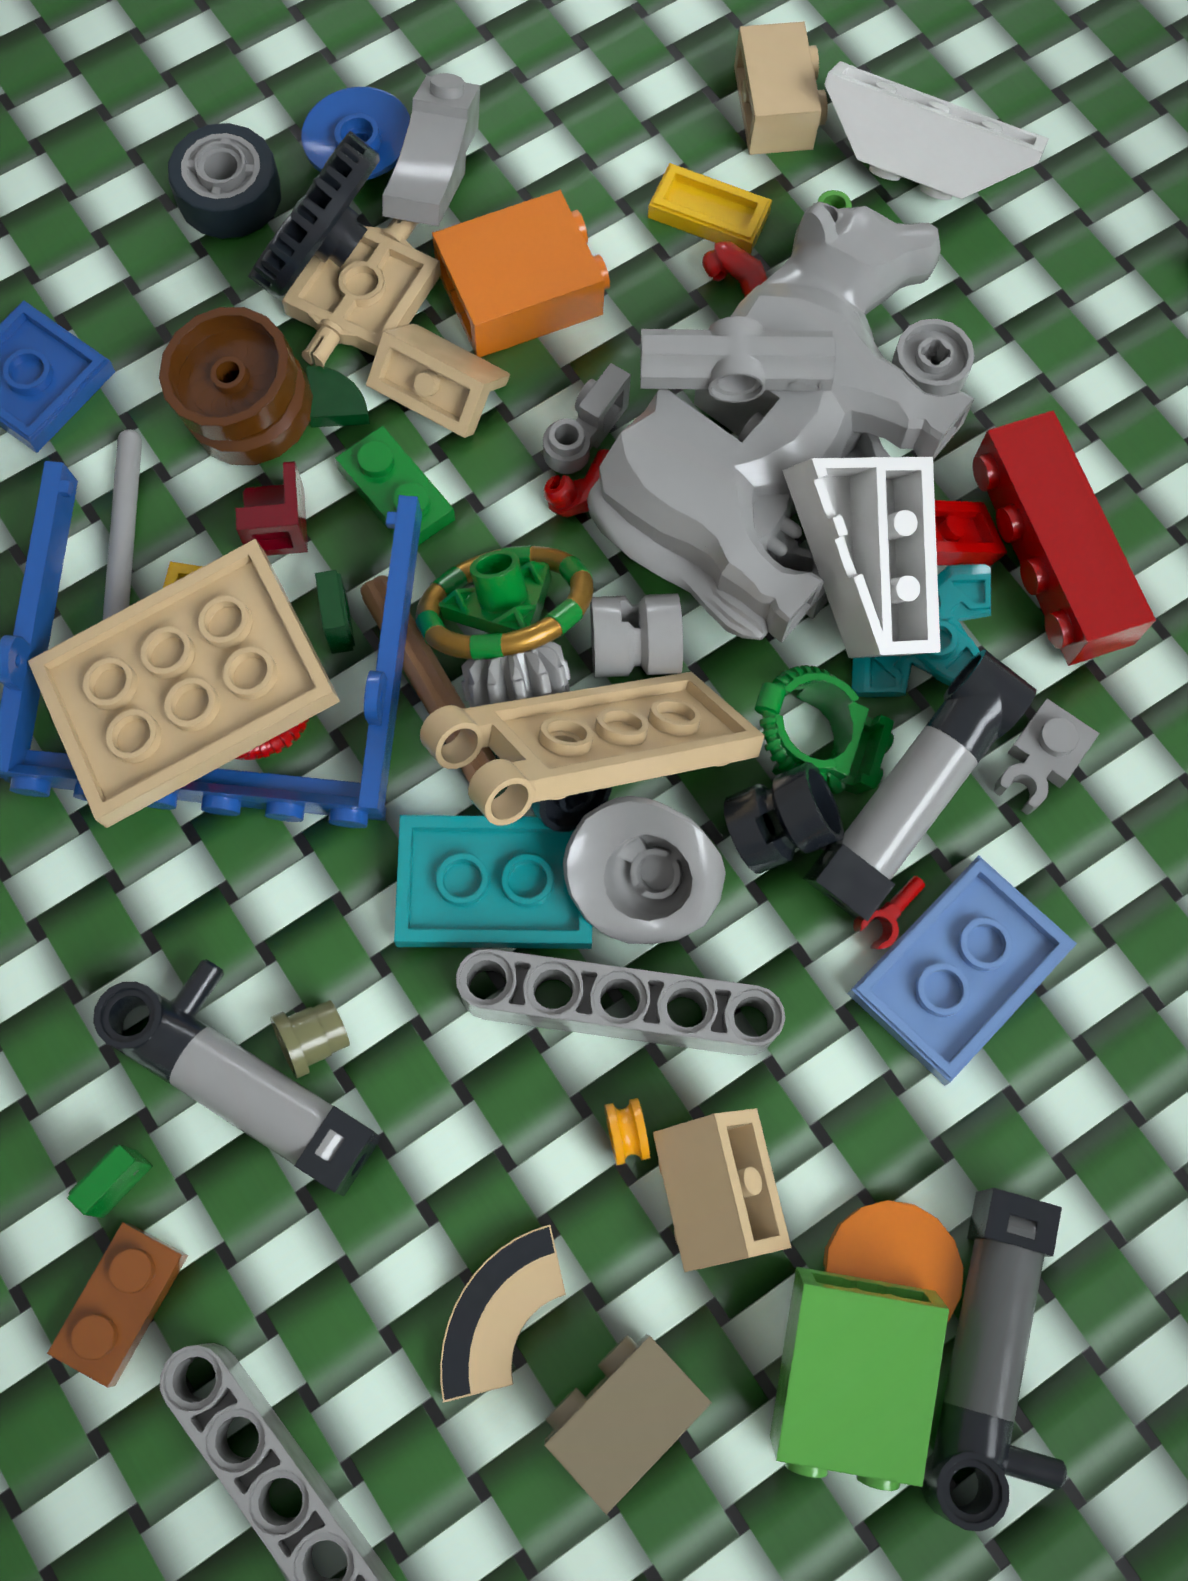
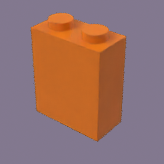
M561 190L432 233L435 259L440 260V278L473 351L480 358L603 315L604 290L610 288L607 267L599 254L592 255L587 245L588 234L583 217L578 210H570Z

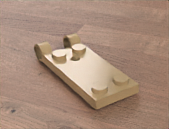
M692 672L464 709L448 705L432 712L424 721L420 731L421 743L444 768L458 769L466 766L477 757L483 747H490L500 758L481 766L472 776L468 786L470 800L490 823L498 826L508 825L519 820L529 810L532 803L559 800L569 795L712 766H725L732 762L759 757L765 736ZM460 730L458 736L453 741L443 745L448 736ZM508 786L504 793L495 798L499 791Z

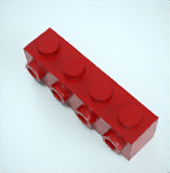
M1054 410L987 430L973 459L974 479L982 491H987L996 510L998 531L1003 540L1007 543L1011 542L1020 561V575L1023 585L1029 594L1036 596L1045 615V630L1051 644L1061 650L1068 666L1135 645L1156 619Z

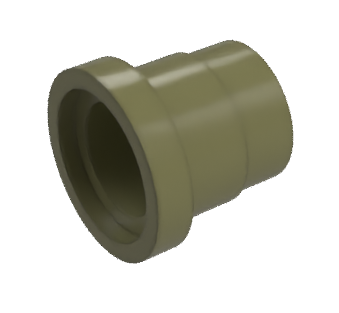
M331 1000L313 1008L308 1007L288 1017L284 1012L270 1017L278 1043L296 1079L310 1073L308 1066L350 1046L343 1022Z

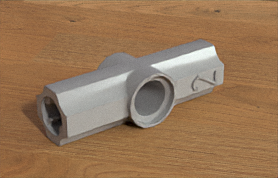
M742 316L726 317L717 320L710 326L709 330L641 329L640 389H708L709 394L715 399L730 403L747 402L756 399L763 394L764 390L831 391L834 381L836 339L833 337V331L764 330L763 325L759 321Z

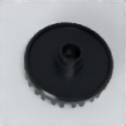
M350 131L328 158L317 178L313 179V183L306 195L296 203L291 214L282 223L255 263L248 277L273 297L283 298L314 255L324 263L329 258L341 267L367 231V228L356 220L359 214L350 208L349 205L379 163V153Z

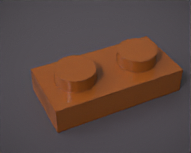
M122 1222L47 1354L107 1388L116 1386L188 1255L134 1225Z

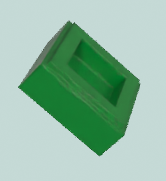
M120 1144L114 1145L71 1189L67 1199L83 1215L104 1218L153 1165L137 1150Z

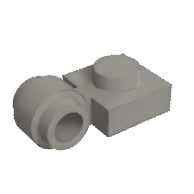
M610 363L597 381L590 379L581 389L575 402V410L578 412L576 421L568 418L560 419L546 429L543 436V456L551 469L561 474H572L581 470L587 464L592 446L595 448L599 447L629 405L631 374Z

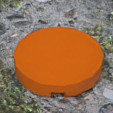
M887 1200L857 1208L837 1224L825 1247L823 1262L825 1272L936 1291L949 1308L948 1321L962 1296L964 1268L955 1240L938 1218L914 1204Z

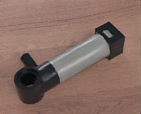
M983 649L978 652L952 681L944 694L943 699L945 701L846 830L843 840L838 841L836 844L828 845L803 879L853 918L868 921L895 886L891 878L995 740L1008 732L1031 705L1037 689L987 650Z
M207 959L202 960L173 1002L164 998L150 987L136 981L116 984L100 996L94 1008L93 1024L98 1036L106 1044L117 1049L286 1159L296 1168L328 1189L345 1196L381 1140V1137L367 1126L326 1102L195 1017L223 977L224 973L220 967ZM147 1005L150 1013L146 1027L138 1034L126 1036L123 1026L127 1014L138 1006Z

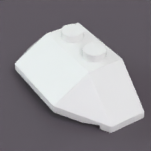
M841 61L828 72L824 83L857 160L869 164L870 172L883 179L898 181L901 177L920 183L922 192L937 199L950 200L952 196L963 199L1038 164L1049 140L1047 137L998 121Z

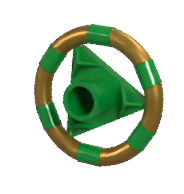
M527 545L505 547L490 551L452 566L430 583L417 606L416 627L426 644L444 654L457 658L486 660L524 653L563 636L582 619L593 596L592 575L579 558L554 548ZM551 571L559 573L571 587L567 599L547 614L544 619L539 621L552 579ZM473 582L474 588H464L467 584ZM441 611L443 619L491 634L470 636L452 632L446 629L439 617V612Z

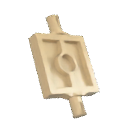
M393 218L387 228L384 229L364 226L367 228L366 233L341 267L329 258L325 263L316 255L311 258L282 300L286 315L317 330L306 349L302 351V357L308 364L314 365L315 363V366L324 367L337 344L341 343L352 345L375 356L383 331L410 324L441 276L440 260L414 249L406 241L419 223Z

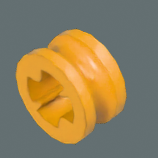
M638 1098L630 1099L629 1105L624 1109L616 1108L613 1103L604 1105L616 1166L625 1164V1159L629 1155H637L641 1161L650 1159L648 1137Z

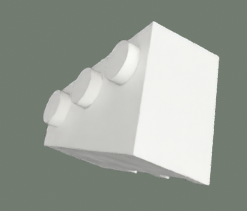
M933 457L811 458L782 470L820 578L824 580L823 587L848 657L902 656L940 652Z

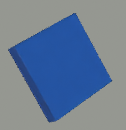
M24 300L0 323V427L38 453L115 373V370L109 359Z

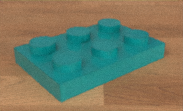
M400 815L394 934L396 946L592 949V925L584 919L571 899L564 879L563 859L565 849L574 830L570 832L554 831L545 826L537 816H522L511 824L498 826L490 823L485 816Z

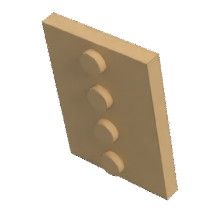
M256 539L28 660L93 816L97 822L106 828L340 702L271 563Z

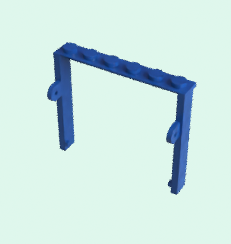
M45 461L13 635H4L0 640V683L4 685L0 703V778L9 782V790L17 794L49 797L51 788L74 790V798L87 801L67 754L30 750L40 689L28 660L47 651L49 647L78 480L63 462ZM399 495L397 512H387L386 526L387 528L394 529L376 671H369L365 686L364 716L368 723V733L361 783L217 768L147 807L173 810L177 807V800L201 803L202 811L226 816L240 815L241 807L265 809V817L286 822H302L304 813L329 815L328 822L330 824L347 828H366L368 819L385 821L387 810L385 800L422 520V511L417 496Z

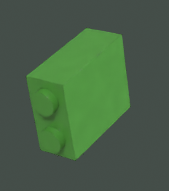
M796 1267L770 1431V1439L776 1461L784 1462L787 1469L806 1477L823 1478L828 1475V1470L856 1475L859 1482L878 1490L895 1491L899 1489L900 1483L923 1487L949 1308L936 1291Z

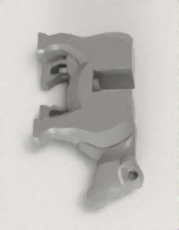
M818 201L806 209L796 230L791 257L761 285H757L739 303L731 317H750L759 321L763 325L764 330L833 331V337L836 339V360L831 391L764 390L763 394L756 399L747 402L730 403L715 399L709 394L708 389H696L694 405L739 437L736 439L670 390L659 389L646 410L619 434L599 466V479L591 488L587 502L589 514L600 532L630 559L661 578L691 593L699 604L727 632L741 638L755 640L763 639L769 632L782 643L805 615L814 619L828 602L823 587L824 580L820 578L811 550L798 547V542L795 540L802 535V528L790 519L797 511L782 470L811 458L890 457L882 446L879 437L888 440L900 449H913L918 457H933L934 460L964 424L975 398L964 392L937 396L922 391L903 370L883 358L874 342L873 333L865 316L899 289L909 285L921 284L929 279L939 261L941 251L938 229L930 223H894L866 206L837 209L824 202Z

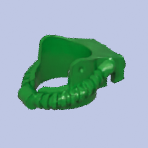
M809 665L792 667L790 670L783 671L772 683H763L754 710L763 717L759 723L760 728H763L761 733L765 735L764 740L767 743L764 745L766 752L770 751L772 756L769 758L772 763L777 762L772 769L774 775L810 762L818 768L832 794H840L843 791L858 795L875 789L879 785L884 772L880 768L884 754L889 751L894 741V735L891 733L894 721L882 714L875 718L868 717L869 708L855 702L859 697L847 683L838 679L834 674L829 675V672L825 669L820 670L817 666L809 667ZM794 690H798L796 696L798 699L819 709L830 723L834 740L833 750L827 760L812 758L801 752L791 742L785 730L783 716L779 715L785 696Z

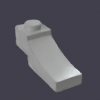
M440 73L433 76L426 75L413 97L412 114L405 140L393 174L382 194V216L439 226L465 175L466 151L478 130L480 85L466 83L461 77L449 73Z

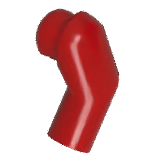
M732 241L715 243V249L705 253L702 258L703 267L709 277H713L715 281H721L730 273L739 282L744 297L757 285H761L768 279L761 261Z
M601 449L597 451L585 478L572 481L567 475L562 476V478L559 475H555L546 482L543 494L552 512L564 517H570L589 511L587 497L591 488L599 479V466L609 450Z

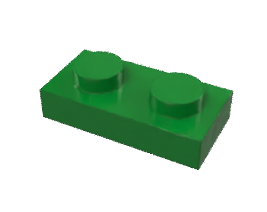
M383 425L335 457L340 473L385 526L387 512H397L399 495L418 497L422 511L418 546L455 520L454 508ZM388 528V530H389V531L393 534V536H394V529H393V528Z

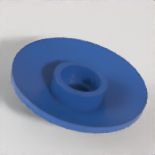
M373 87L342 89L320 100L308 113L301 133L303 149L309 162L315 169L321 172L328 158L351 131L379 153L380 161L367 179L370 180L387 173L396 166L409 126L410 115L399 99L384 90Z

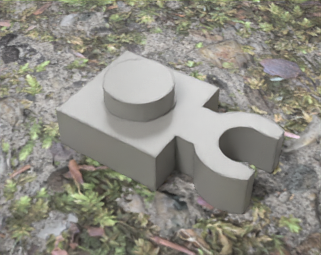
M1046 699L1008 751V754L1022 763L1010 766L1001 775L995 784L994 793L1001 796L1012 783L1019 782L1024 784L1028 788L1030 796L1021 811L1027 815L1032 813L1047 797V780L1061 788L1070 778L1100 733L1049 699Z

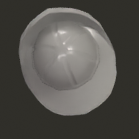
M637 796L612 799L585 814L569 839L563 859L564 879L568 893L584 919L605 935L628 944H656L677 941L705 926L721 900L726 875L721 854L705 832L691 818L661 802Z

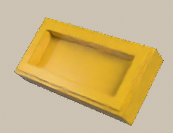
M669 163L649 203L648 218L715 243L732 241L751 254L770 214L772 200Z

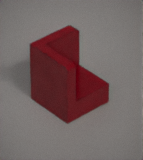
M295 461L283 462V485L246 488L243 491L244 507L235 508L236 530L242 544L244 545L256 539L266 556L308 552L305 493Z

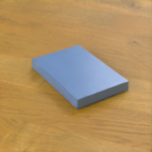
M978 855L847 994L945 1086L960 1073L1077 943Z

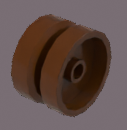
M219 307L199 314L175 332L162 354L159 380L165 400L206 452L230 465H258L278 458L299 441L311 420L310 413L313 394L307 375L299 361L294 357L292 349L283 333L263 314L246 307Z

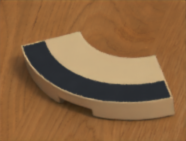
M551 1225L532 1230L501 1247L483 1263L464 1287L451 1313L442 1345L440 1382L443 1402L514 1384L512 1376L513 1352L523 1326L540 1307L549 1301L566 1295Z

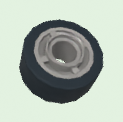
M231 123L209 124L188 133L174 147L168 161V181L177 206L185 221L202 234L221 239L243 237L261 229L277 211L281 201V185L274 155L264 138L247 127Z

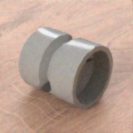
M926 319L910 325L902 333L893 355L892 364L903 370L925 393L944 396L961 391L972 368L975 355L972 342L962 329L948 321Z
M678 593L643 595L640 602L632 605L626 596L592 597L590 602L594 678L629 676L633 667L639 666L646 675L682 673L683 625Z

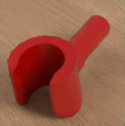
M913 876L891 901L886 902L880 910H876L868 921L855 918L853 923L855 932H861L865 929L873 918L878 919L882 924V935L877 941L873 942L870 947L871 949H885L894 944L899 933L896 920L901 916V912L925 888L924 881L917 876Z

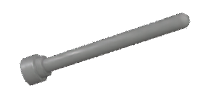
M132 429L122 431L117 440L103 620L129 607L142 449L141 436Z

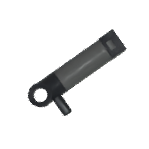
M997 1188L978 1191L975 1195L967 1239L974 1241L934 1450L926 1460L923 1487H921L926 1502L936 1514L968 1531H983L994 1527L1005 1515L1009 1504V1484L1005 1475L1055 1490H1059L1064 1486L1067 1475V1468L1062 1460L1010 1445L1044 1257L1054 1256L1062 1207ZM971 1467L978 1479L977 1494L969 1504L962 1507L956 1506L950 1496V1482L953 1475L959 1469Z

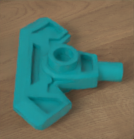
M986 564L948 565L937 575L940 652L853 658L852 689L857 696H906L912 665L950 686L963 667L980 652L974 641L960 624V621L991 616V568Z

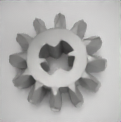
M549 642L524 653L486 660L468 659L461 666L464 681H461L465 701H469L470 707L570 691L568 680L571 677L568 662L564 660L561 645L554 642Z

